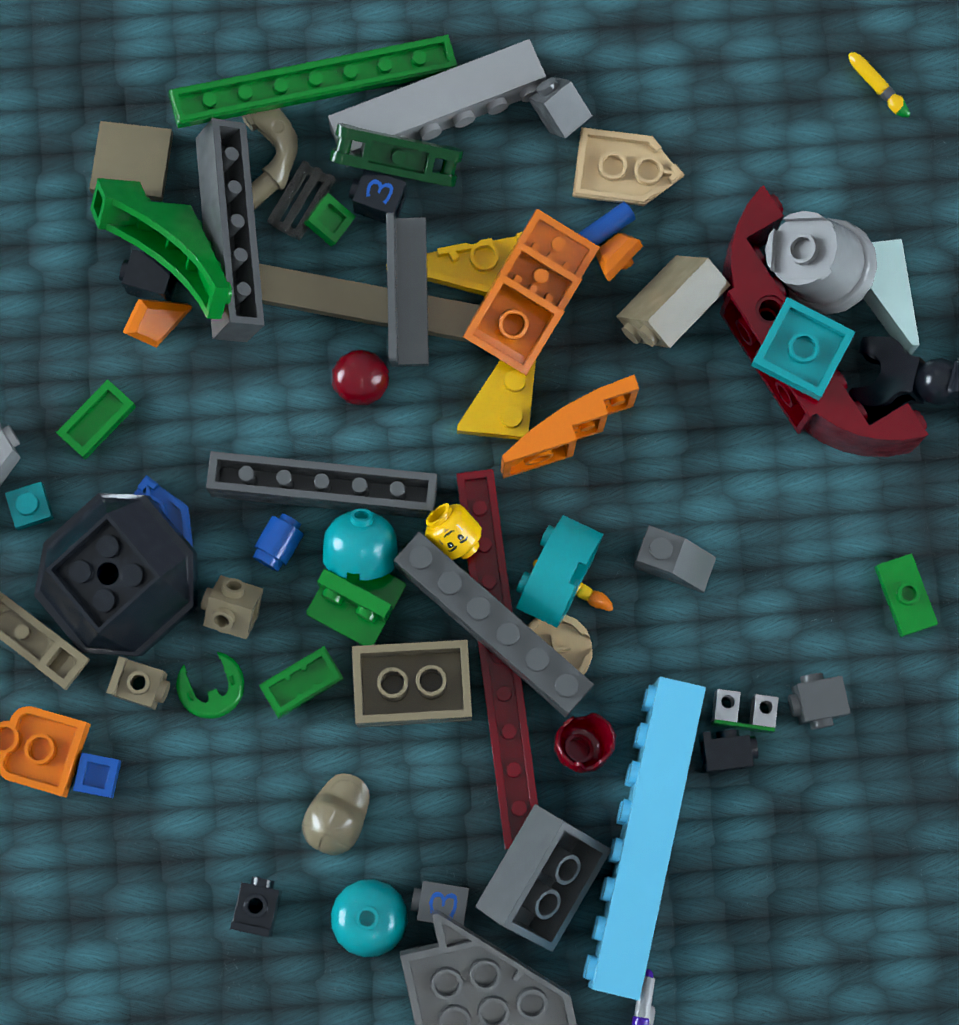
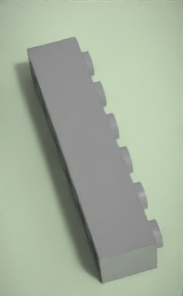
M530 39L329 115L330 130L336 145L338 136L335 133L338 123L414 140H431L450 127H465L471 124L476 117L487 113L490 115L501 113L510 104L521 100L522 102H529V98L537 92L538 85L546 80V75ZM352 141L350 152L360 154L362 142Z

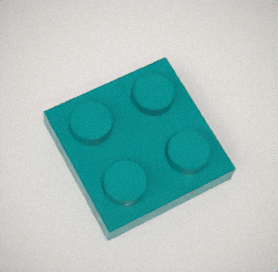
M787 297L751 366L819 401L855 331Z

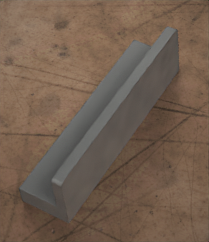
M394 212L386 213L389 362L392 367L429 366L426 218H396Z

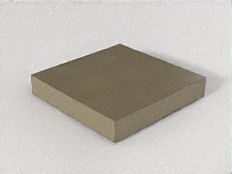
M100 121L89 188L91 193L94 194L97 178L137 181L141 183L146 196L150 200L163 201L173 140L172 129Z

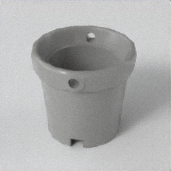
M801 211L789 214L783 219L786 222L778 230L774 228L771 231L765 248L767 264L770 270L776 274L777 278L784 283L790 298L820 314L829 315L843 312L860 302L873 285L877 270L875 247L867 234L854 224L844 220L825 218L814 212Z

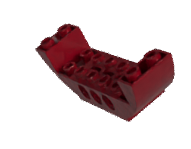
M764 185L759 188L747 204L729 244L723 265V276L731 286L723 293L724 302L719 312L751 363L786 300V290L782 282L776 276L771 277L765 267L766 260L759 249L767 244L771 231L774 228L778 230L784 217L782 214L784 210L780 200L775 194H769ZM756 369L798 434L805 431L820 442L840 451L869 457H890L912 452L929 435L926 431L927 424L924 417L918 410H912L908 403L869 426L866 410L860 402L852 400L846 391L848 388L847 382L837 369L819 401Z

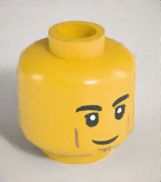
M442 504L433 510L426 519V538L451 560L460 557L467 559L478 550V541L481 537L482 528L461 504Z

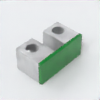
M723 689L715 691L711 719L712 726L769 734L775 732L779 697L755 694L752 697L749 724L737 722L741 692ZM722 698H727L731 701V708L723 707L721 703ZM760 703H764L768 706V714H764L760 711Z

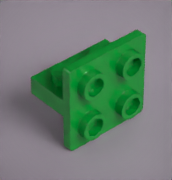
M324 569L317 580L319 590L306 611L307 616L362 646L375 645L406 588V583L390 574L372 580H359L360 574L347 572V578H343Z

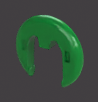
M217 651L228 680V690L224 696H221L219 691L214 689L208 692V702H201L194 693L185 665L179 671L176 682L178 698L184 708L197 717L205 719L222 717L231 712L242 698L244 692L242 670L233 658L222 652Z

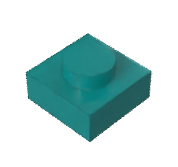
M41 481L5 493L14 526L18 531L54 519L44 484Z

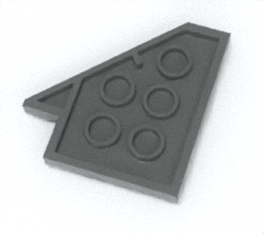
M437 909L431 910L438 943L400 951L415 1025H577L568 990Z

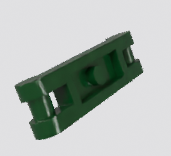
M338 123L335 133L338 136L336 148H332L330 161L356 168L455 187L457 175L454 173L457 162L462 160L463 150L452 146L432 144ZM352 141L362 142L360 154L350 152ZM436 158L443 159L441 170H433Z

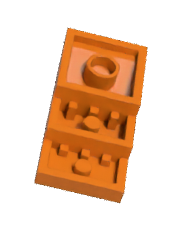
M536 209L481 302L463 338L527 375L564 314L565 307L581 283L583 274L600 247L539 209Z
M635 375L605 385L562 407L532 428L502 455L501 474L503 479L573 457L578 439L603 432L609 414L634 406L639 391Z

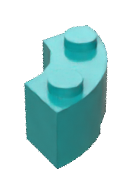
M564 515L556 527L548 525L540 541V545L544 548L532 572L525 571L517 586L516 592L522 595L516 608L557 628L569 611L578 588L594 560L604 534Z

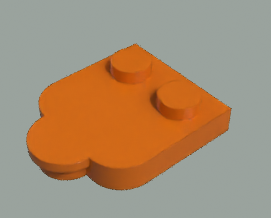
M32 706L18 709L11 716L10 721L0 722V775L8 781L67 798L91 724Z

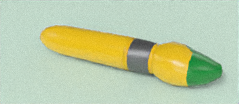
M856 52L849 53L850 64L875 92L888 102L890 110L900 117L908 118L911 113L903 97L896 95L892 87L889 86L865 58Z

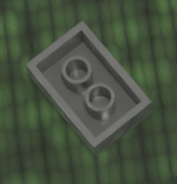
M535 804L475 907L501 926L553 952L612 849Z

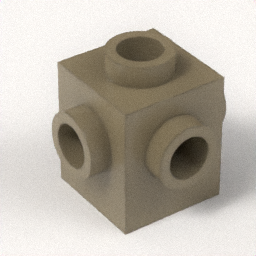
M220 575L214 588L208 587L204 593L201 602V609L206 610L203 626L218 630L221 633L247 639L258 618L263 588L244 583L239 579Z

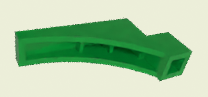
M97 178L90 210L98 229L107 230L153 257L173 273L199 303L206 318L221 319L225 304L228 305L231 301L232 287L224 276L221 263L217 261L211 242L207 240L202 229V223L197 219L192 206L151 202L150 198L146 196L141 183L137 181Z

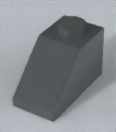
M649 525L633 568L704 593L716 557L686 538Z

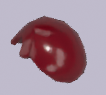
M363 349L353 350L340 357L332 369V386L347 403L369 405L380 399L389 384V370L381 358L373 352Z
M591 712L581 717L572 716L558 729L555 736L554 750L560 762L571 770L578 773L593 772L603 767L615 751L616 734L611 723L597 713Z

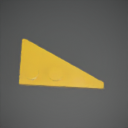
M522 232L516 233L514 237L498 240L488 238L480 240L475 244L462 243L437 248L436 252L427 253V281L485 296Z
M500 360L458 423L457 434L520 440L529 432L536 360L527 375Z

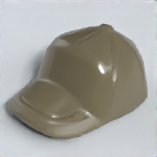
M347 773L337 774L326 783L311 802L302 821L303 834L310 846L328 855L342 854L354 846L363 828L370 797L366 784L360 778Z

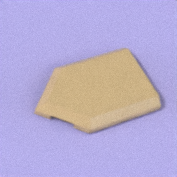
M581 127L572 197L616 203L625 202L627 204L645 206L684 177V173L676 164L672 163L653 136Z

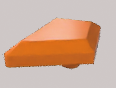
M617 233L600 246L596 253V258L607 281H611L621 269H628L634 264L632 258L643 247L639 239L625 233Z
M138 299L123 333L157 348L190 312L192 306L188 303Z

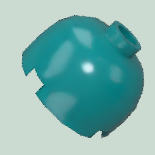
M355 509L335 518L326 530L323 540V564L335 575L347 578L348 572L360 574L359 580H372L389 574L395 568L394 559L398 556L396 532L388 520L367 509Z
M376 879L358 880L346 886L336 897L331 910V929L337 942L349 953L360 957H379L393 950L403 938L408 925L407 907L401 894L390 884Z

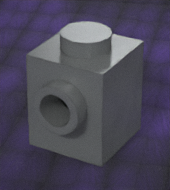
M823 673L801 676V683L791 688L792 694L788 695V704L792 717H798L799 725L810 723L811 730L833 726V719L850 714L842 676L824 679Z

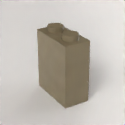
M676 255L616 317L624 325L622 328L623 333L635 344L643 343L652 347L655 345L671 348L731 285L709 258Z

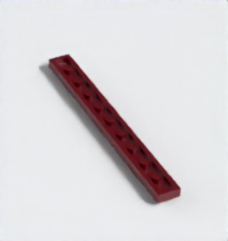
M493 469L456 473L460 504L482 528L481 537L478 541L479 548L471 557L467 558L469 575L512 612ZM478 641L504 847L507 850L510 848L535 804L538 805L522 680Z

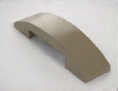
M0 591V640L63 689L67 690L90 659Z

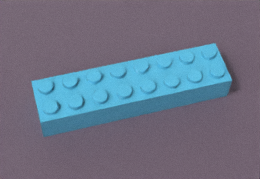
M659 677L653 685L649 684L648 689H645L641 711L647 712L645 723L641 722L640 726H637L633 741V748L639 749L637 761L632 760V763L628 765L624 786L631 787L629 798L620 802L616 824L622 825L620 838L612 840L610 847L612 850L608 856V862L614 863L612 876L604 877L599 900L606 901L603 916L596 915L591 939L597 940L594 956L587 955L583 971V978L589 980L587 987L592 990L640 1000L706 687Z

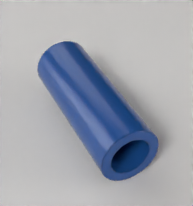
M622 202L578 234L598 246L636 220V217L629 205Z

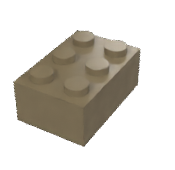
M468 640L352 646L355 724L358 728L472 721Z

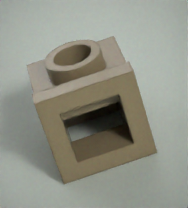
M119 656L106 693L113 697L156 710L158 702L164 703L167 698L170 681H166L168 674L163 670ZM144 677L146 680L144 688L135 690L133 687L135 678Z

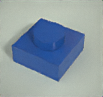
M81 753L73 791L113 799L122 761Z

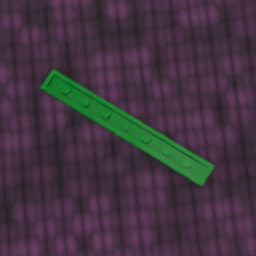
M449 35L170 89L168 95L177 128L179 129L208 123L212 118L223 120L426 79L457 67V62Z

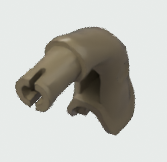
M280 108L242 116L246 126L252 132L257 129L270 141L276 150L274 158L268 165L262 168L263 173L251 183L254 210L277 189L282 191L285 188L298 152V136L291 122Z

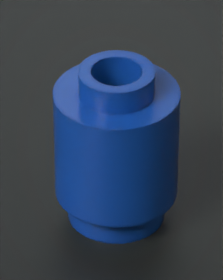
M283 513L280 518L271 516L254 545L256 551L252 558L264 566L279 572L282 565L286 566L304 536L299 530L301 523Z

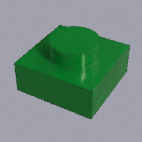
M327 193L304 221V224L328 245L333 246L338 242L356 216L332 195Z

